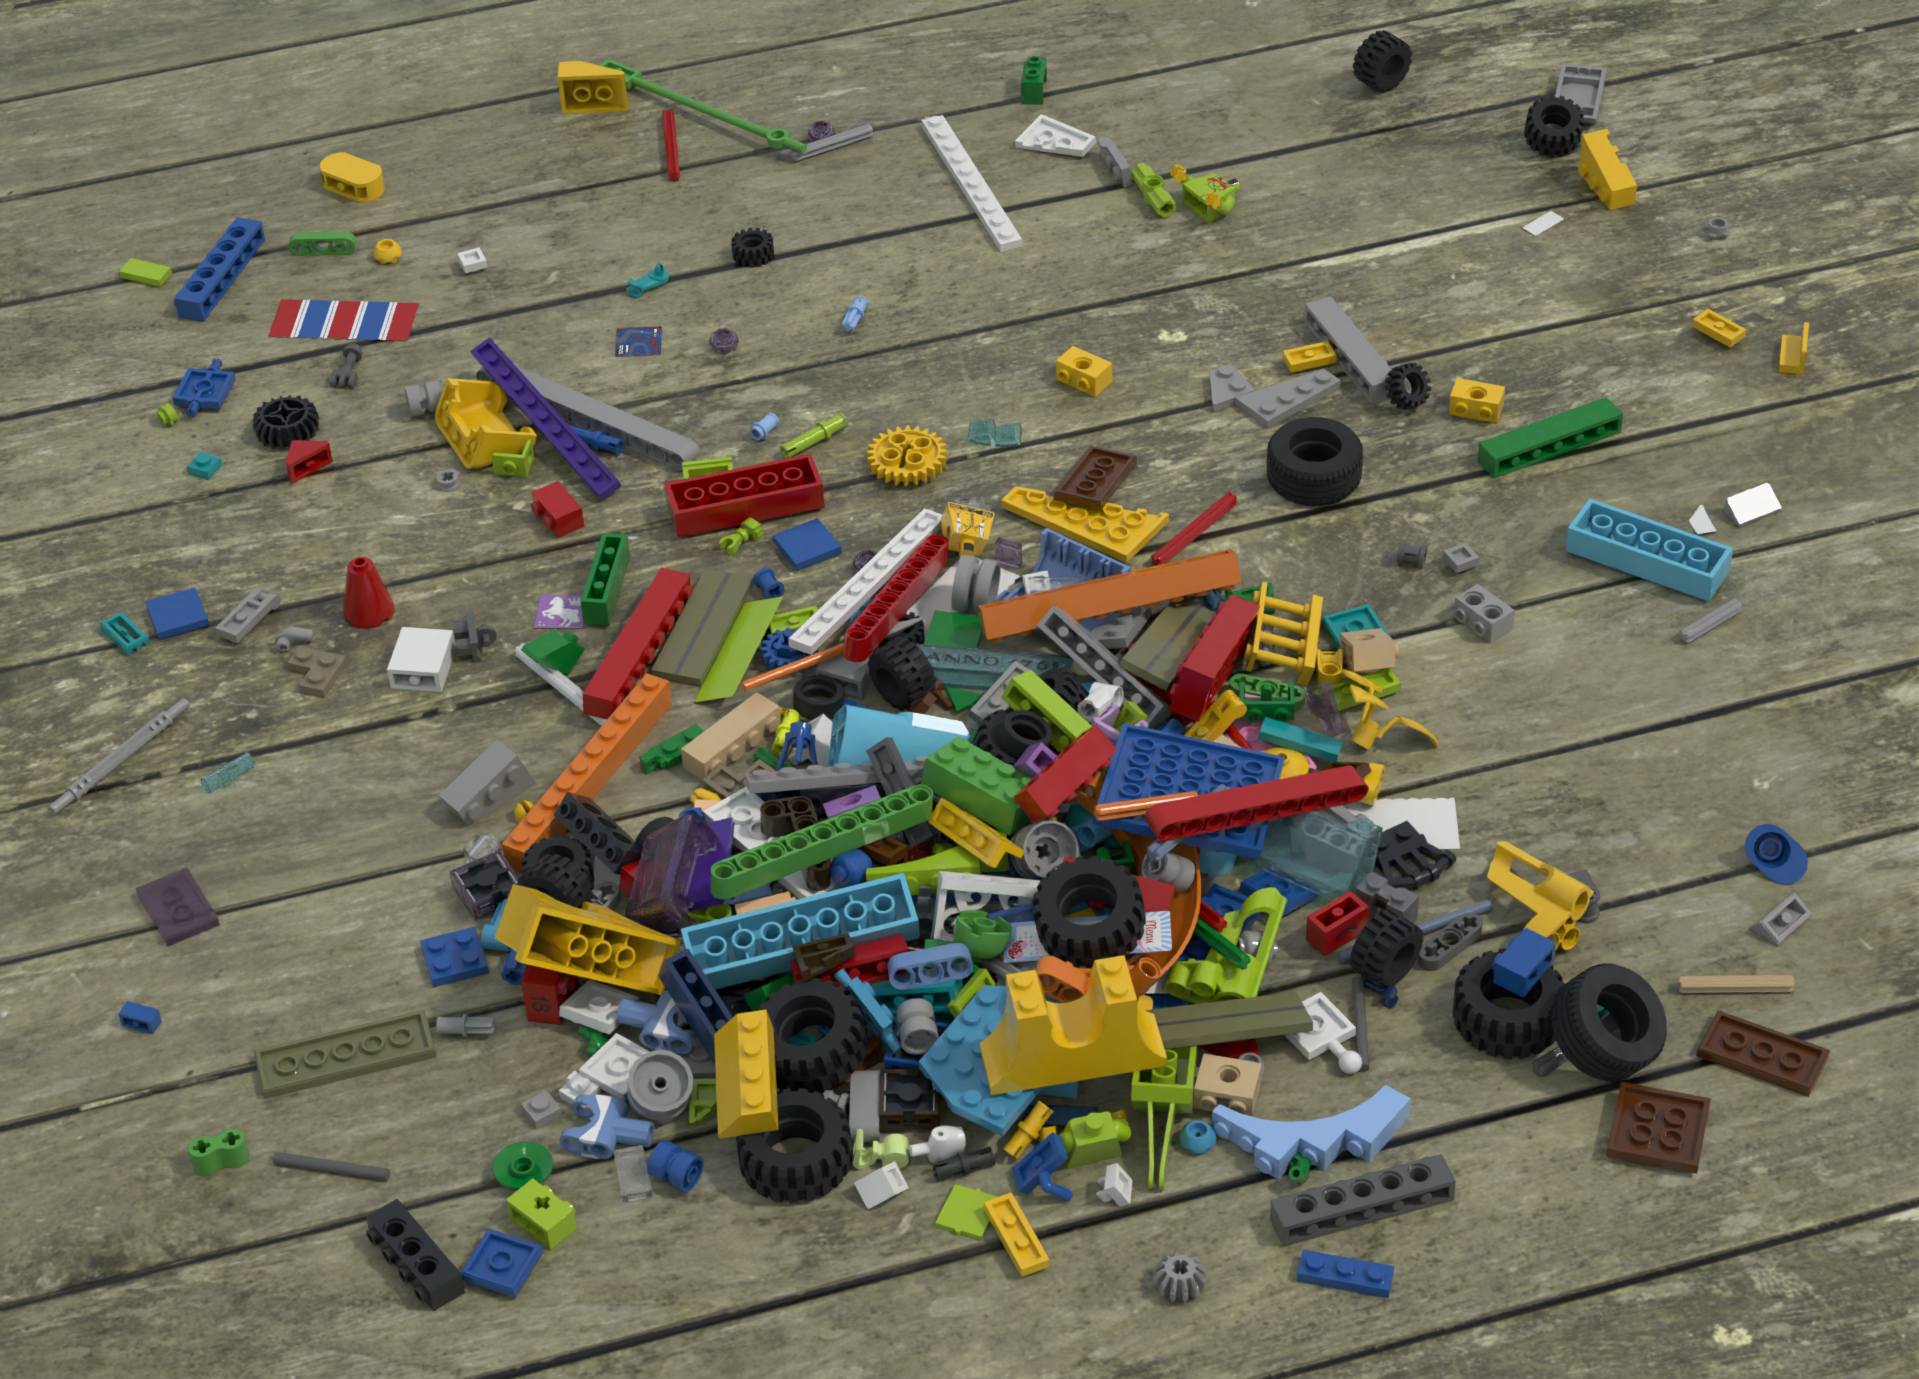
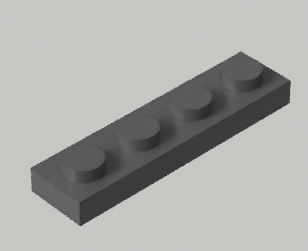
M886 737L866 750L887 796L915 786L892 737ZM928 820L903 830L912 849L919 848L938 836L935 827Z

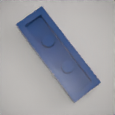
M1309 1250L1302 1251L1297 1271V1281L1386 1298H1389L1394 1276V1266Z

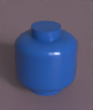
M858 849L844 852L833 858L831 862V877L841 888L867 882L866 869L873 868L872 861L868 855Z

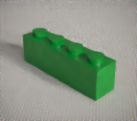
M602 533L581 598L584 624L610 625L630 560L628 535Z

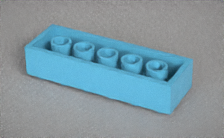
M1590 498L1569 525L1566 541V551L1706 601L1711 600L1730 572L1733 553L1732 547Z

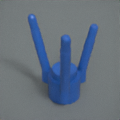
M805 722L791 723L790 732L785 733V742L776 771H780L783 767L790 743L792 747L796 748V763L801 762L802 749L807 748L809 745L811 764L818 765L815 735L811 734L812 725Z

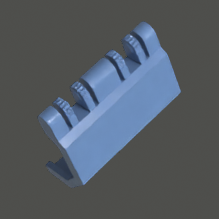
M1046 528L1040 533L1041 553L1032 573L1048 571L1051 588L1054 589L1130 572L1131 567ZM1023 581L1012 591L1004 590L993 602L1026 595ZM1118 611L1109 612L1108 617L1102 619H1093V616L1083 618V622L1080 625L1090 632ZM1040 628L1034 629L1035 631L1049 637Z

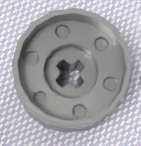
M1055 820L1027 824L1018 829L1011 837L1010 841L1025 851L1022 858L1008 853L1009 862L1013 870L1021 878L1047 880L1046 874L1053 868L1056 870L1060 868L1059 864L1063 863L1064 856L1073 859L1079 856V845L1074 832L1065 824Z

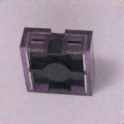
M500 850L449 871L453 889L475 921L495 913L498 903L508 899L512 885H516L519 879Z

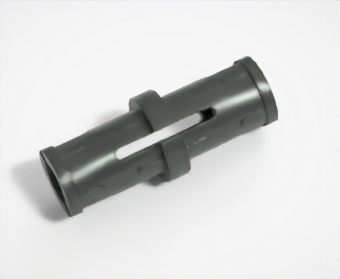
M989 1146L966 1154L963 1151L957 1153L958 1156L932 1163L936 1180L940 1181L960 1174L966 1176L970 1174V1171L995 1165V1158Z

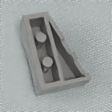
M497 739L443 790L439 797L452 813L469 826L537 783L519 757Z

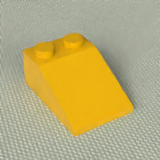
M583 61L559 62L558 85L562 114L626 112L629 110L625 73L623 71Z

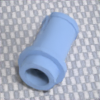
M768 413L762 420L753 423L750 429L751 437L757 441L765 440L768 433L779 425L778 417L774 413Z

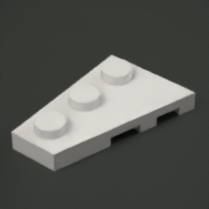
M1042 114L1015 140L1016 148L1084 157L1096 144L1095 136Z

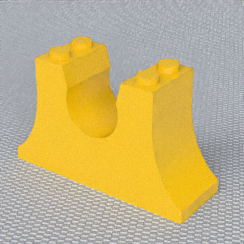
M515 884L512 885L495 935L496 940L517 952L515 960L520 963L661 995L665 990V986L658 977L662 963L665 959L676 955L681 944L680 940L640 925L608 907L583 901L582 907L579 909L555 900L536 889Z
M1124 955L1095 960L1090 973L1092 979L1091 988L1081 998L1068 1003H1052L1045 999L1042 984L1036 970L1006 975L1007 1001L1003 1017L996 1029L979 1043L991 1095L1167 1066V1056L1155 1015L1137 1005V997Z

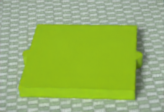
M955 1184L935 1222V1227L955 1232L957 1236L965 1235L982 1241L991 1223L984 1211V1202L998 1196L981 1192L980 1188L974 1190Z

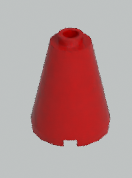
M356 557L347 566L343 603L344 619L350 621L352 626L356 628L370 629L381 626V621L386 618L389 621L395 612L394 602L373 561L367 557Z

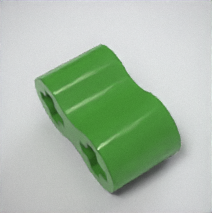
M228 1129L215 1137H198L192 1140L188 1146L195 1173L201 1176H209L221 1168H239L246 1164L249 1159L245 1136L239 1129Z

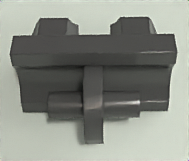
M474 612L466 613L467 621L453 623L458 657L472 655L474 663L481 662L479 645L488 647L495 642L497 638L496 630L486 624H482L476 629Z

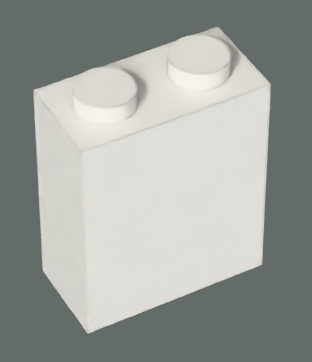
M402 627L387 668L390 688L442 692L456 651L453 630Z

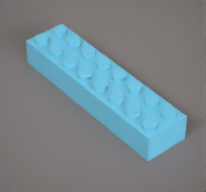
M904 873L681 929L685 950H690L715 990L791 971L790 961L795 960L792 946L846 933H849L853 945L902 934L905 941L920 938L919 921Z

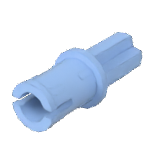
M861 296L855 297L852 305L847 308L846 316L842 322V327L845 328L846 332L854 330L858 322L863 320L864 311L868 307V300L863 297L861 302H859Z

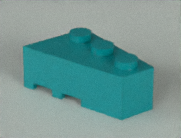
M962 979L907 990H898L891 985L889 980L872 983L871 987L876 994L874 999L880 1006L882 1004L886 1005L894 1018L891 1021L897 1022L896 1009L900 1004L910 999L920 998L927 1000L933 1006L935 1022L951 1024L955 1018L947 1005L956 999L958 992L963 988Z

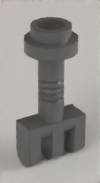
M350 343L344 348L343 356L346 358L342 370H333L330 377L331 387H336L339 380V387H346L348 381V387L355 388L358 376L357 372L352 371L354 363L359 361L363 354L358 344Z

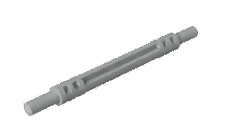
M182 698L166 712L162 711L143 728L66 788V793L48 806L50 813L56 815L72 801L79 800L142 747L173 724V719L190 706L189 702Z

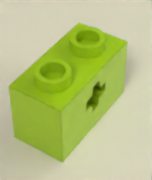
M533 1178L506 1199L509 1219L549 1250H552L577 1229L574 1207L568 1201H562L555 1196L547 1185L542 1186Z

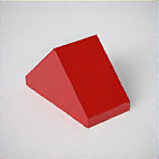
M292 440L286 460L289 482L291 484L333 462L329 442Z

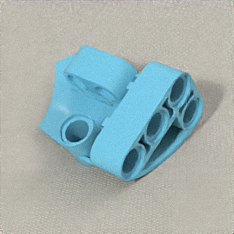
M844 705L836 712L832 722L828 767H834L837 763L858 765L863 761L870 760L866 750L886 737L893 738L902 759L915 760L918 756L931 755L957 736L968 740L971 735L962 721L913 712L893 714Z

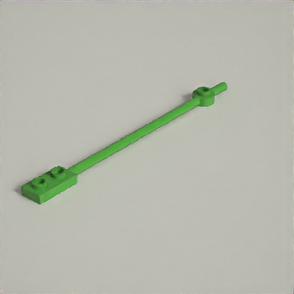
M607 59L599 65L623 71L625 73L626 89L635 85L767 138V144L774 149L779 150L787 146L802 153L807 150L806 144L789 138V132L786 129H766L642 79L641 71L611 59Z

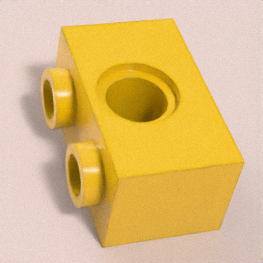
M1072 346L1056 360V380L1096 397L1113 382L1112 363Z
M1457 378L1450 394L1449 415L1497 424L1504 406L1505 386Z

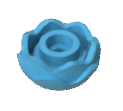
M1201 1120L1187 1123L1179 1135L1181 1146L1190 1154L1208 1153L1216 1145L1217 1141L1216 1132L1213 1127Z

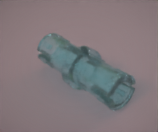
M245 752L229 763L224 762L220 764L219 769L205 777L203 776L200 779L201 784L210 793L228 781L232 783L238 775L255 767L254 759L248 752Z

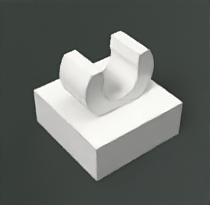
M573 1071L566 1078V1084L559 1090L560 1099L573 1105L574 1099L579 1095H599L601 1093L599 1084L576 1071Z
M1118 1163L1108 1165L1106 1167V1176L1098 1179V1183L1104 1190L1098 1191L1096 1195L1103 1202L1113 1199L1119 1207L1128 1205L1131 1201L1133 1180Z

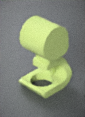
M860 1128L856 1129L853 1141V1166L855 1168L863 1169L873 1165L877 1159L882 1161L883 1167L894 1161L899 1169L904 1168L908 1164L909 1140L907 1137L901 1134H891L886 1136L882 1143L873 1141L871 1149L866 1150L863 1148L864 1132Z

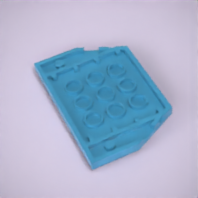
M984 985L919 1060V1068L925 1077L932 1081L934 1089L943 1095L953 1113L1004 1136L1043 1087L997 1095L990 1094L979 1043L986 1039L1000 1023L1006 1008L1007 990L1004 986ZM1044 994L1045 999L1047 1001L1052 1003H1061L1051 998L1050 996Z

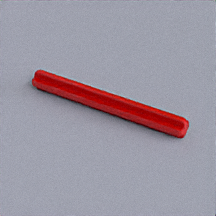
M665 109L662 112L668 179L670 181H678L680 179L675 116L672 109Z
M1228 492L1155 552L1151 556L1152 565L1166 564L1233 508L1237 504L1236 495Z

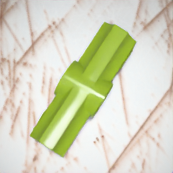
M1145 163L1137 164L1131 170V177L1142 191L1143 201L1151 205L1156 213L1163 218L1171 216L1173 211L1176 210V203L1165 189L1163 178L1155 175L1150 166L1145 165Z

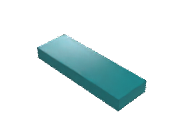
M1265 717L1258 736L1259 740L1334 763L1337 762L1343 740Z

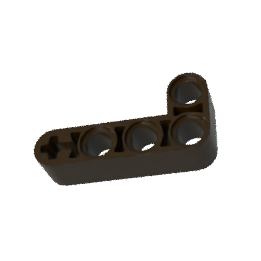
M804 796L770 800L763 803L760 807L761 832L766 837L786 836L819 823L812 801ZM830 858L801 870L809 889L822 891L830 886Z

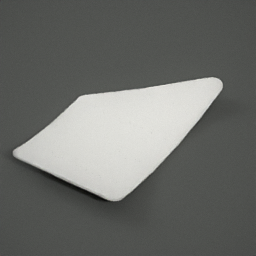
M1700 505L1689 520L1697 534L1717 531L1711 523L1704 506Z

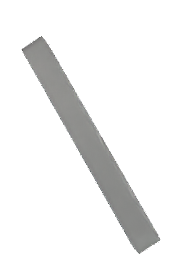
M516 366L558 414L573 426L593 432L602 431L607 436L621 438L625 444L622 447L679 471L683 470L682 462L694 461L700 455L698 445L691 439ZM483 367L476 372L477 380L495 382Z

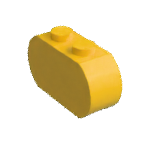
M345 152L331 154L320 163L325 190L360 203L376 200L385 191L380 165Z

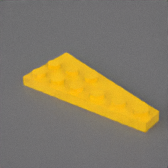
M1017 486L1001 499V508L1124 563H1127L1169 522L1168 513L1160 512L1159 516L1147 514L1146 509L1140 508L1135 512L1124 510L1122 505L1106 503L1103 509L1099 511L1056 501L1054 497L1046 496L1045 491Z

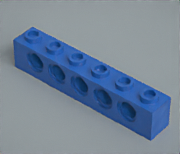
M236 217L233 223L228 226L223 236L218 239L213 249L207 254L200 266L196 268L190 279L186 281L180 292L176 294L174 305L177 308L178 317L202 322L206 320L265 241L262 221Z

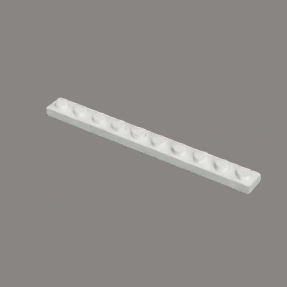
M933 116L922 120L923 130L1000 252L1022 247V238L944 116Z
M924 508L789 638V647L812 655L903 566L928 536L935 535L942 529V514Z

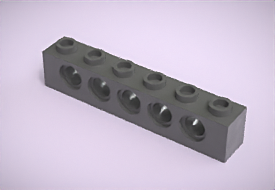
M1442 1154L1424 1157L1414 1162L1398 1164L1377 1172H1368L1362 1176L1339 1180L1317 1188H1309L1306 1191L1291 1195L1280 1196L1277 1199L1271 1200L1270 1220L1284 1247L1453 1201L1456 1180Z

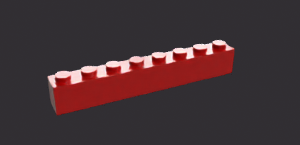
M661 567L584 690L583 714L607 720L634 689L638 679L643 678L648 663L653 662L657 648L662 647L666 633L672 630L674 620L677 615H681L685 602L693 592V586L690 585V574Z

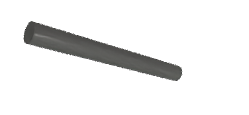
M1354 977L1352 979L1356 1050L1362 1059V1066L1359 1071L1366 1072L1369 1070L1364 979L1362 977Z
M275 1152L273 1156L274 1164L388 1181L390 1177V1169L282 1152Z

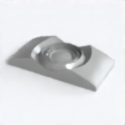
M1562 63L1555 97L1560 98V96H1564L1566 100L1570 98L1574 101L1573 104H1578L1580 111H1583L1584 122L1596 123L1603 96L1607 68Z

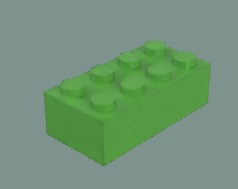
M958 736L925 759L920 785L928 786L937 795L1009 836L1031 821L1030 817L1013 796L1033 777H1029L1015 769L1012 765L1006 764L992 756L989 752L981 750Z

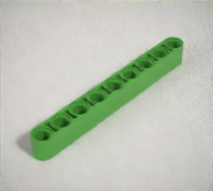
M915 785L716 862L711 867V894L718 899L732 898L826 861L829 858H834L844 852L862 847L923 823L932 816L933 791L928 786Z

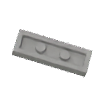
M1014 661L971 708L969 717L980 724L987 715L1001 709L1005 711L1011 708L1000 697L1013 677L1027 672L1029 669Z

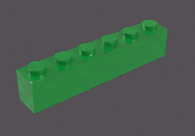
M1607 397L1479 442L1478 463L1493 479L1621 433L1623 413Z

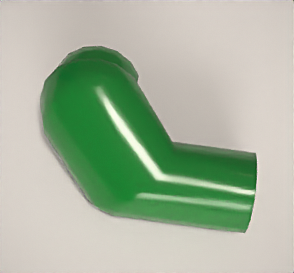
M585 1025L579 1027L578 1034L590 1042L586 1047V1052L591 1056L607 1043V1038L603 1032Z

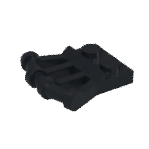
M1408 821L1366 839L1375 845V866L1381 871L1382 876L1388 880V885L1393 888L1413 887L1418 889L1426 881L1433 882L1439 879L1440 874L1456 862V856L1450 850L1442 851L1429 844L1424 834H1419ZM1421 854L1437 862L1435 864H1430ZM1410 859L1421 872H1414L1405 861ZM1394 866L1403 877L1394 878L1390 867Z

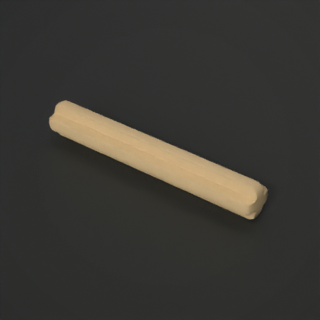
M1792 975L1680 976L1678 979L1680 993L1792 992L1795 986Z

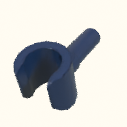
M1369 980L1364 981L1365 987L1381 995L1380 1002L1387 1008H1393L1399 1000L1398 996H1396L1398 993L1396 986L1388 985L1386 988L1381 989Z

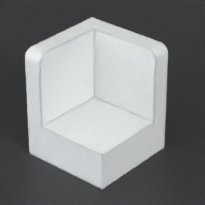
M895 1161L854 1182L868 1209L909 1188Z

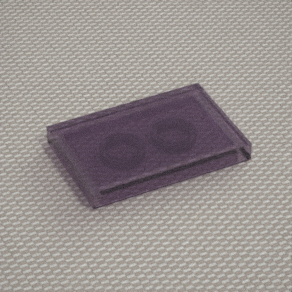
M187 867L135 888L137 896L167 947L220 925L217 915Z

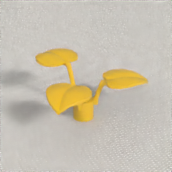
M1342 669L1340 678H1350L1364 685L1368 691L1366 692L1352 684L1349 686L1356 703L1366 702L1361 720L1351 737L1353 742L1366 749H1370L1376 737L1381 739L1383 734L1393 725L1400 724L1425 733L1437 748L1438 740L1428 729L1413 720L1401 716L1394 717L1379 730L1380 724L1370 718L1375 705L1387 710L1390 708L1373 695L1374 690L1382 693V689L1369 679L1352 671Z

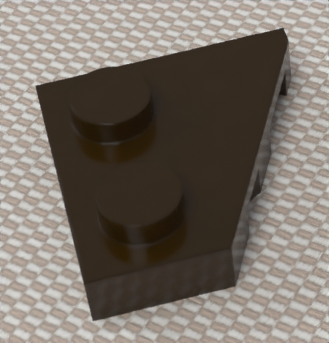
M849 933L792 946L803 981H808L856 956Z

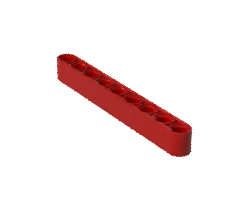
M938 534L928 536L846 630L844 658L850 662L865 661L947 564L949 547L947 537Z
M1344 766L1158 803L1146 811L1144 819L1157 838L1164 842L1355 803L1367 795L1369 787L1354 767Z

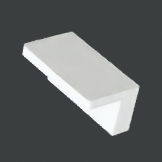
M822 714L808 722V724L812 725L811 734L815 735L817 764L828 767L832 721ZM809 745L807 748L802 749L801 762L806 759L811 761ZM796 748L792 749L787 758L794 766L799 764L796 763Z

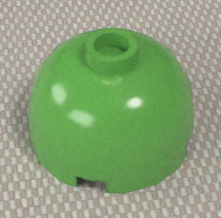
M963 910L956 918L953 932L955 943L965 944L969 948L973 962L980 963L984 960L993 959L1001 955L1009 943L1013 927L1008 921L999 916L996 917V921L987 918L988 912Z

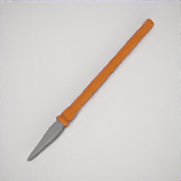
M924 617L898 622L885 638L895 636L924 620ZM845 643L742 681L741 687L746 692L844 654Z

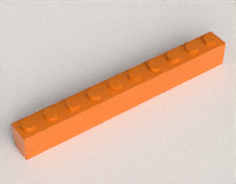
M1228 549L978 605L977 608L983 636L987 640L991 639V642H1000L1006 640L1007 635L1016 634L1017 637L1032 634V630L1039 628L1037 624L1053 605L1065 610L1080 624L1083 622V618L1093 616V619H1102L1108 617L1109 612L1118 611L1119 614L1134 611L1133 607L1143 605L1144 608L1158 606L1159 601L1169 599V602H1178L1184 600L1185 595L1204 596L1210 594L1209 590L1219 588V591L1231 590L1235 588L1234 584L1242 582L1236 552Z
M648 673L645 674L502 843L504 861L507 868L523 874L522 858H524L525 851L531 849L530 846L532 844L540 843V840L543 838L550 839L552 838L551 836H563L568 828L554 816V813L566 793H574L593 800L672 705L670 682L668 680Z

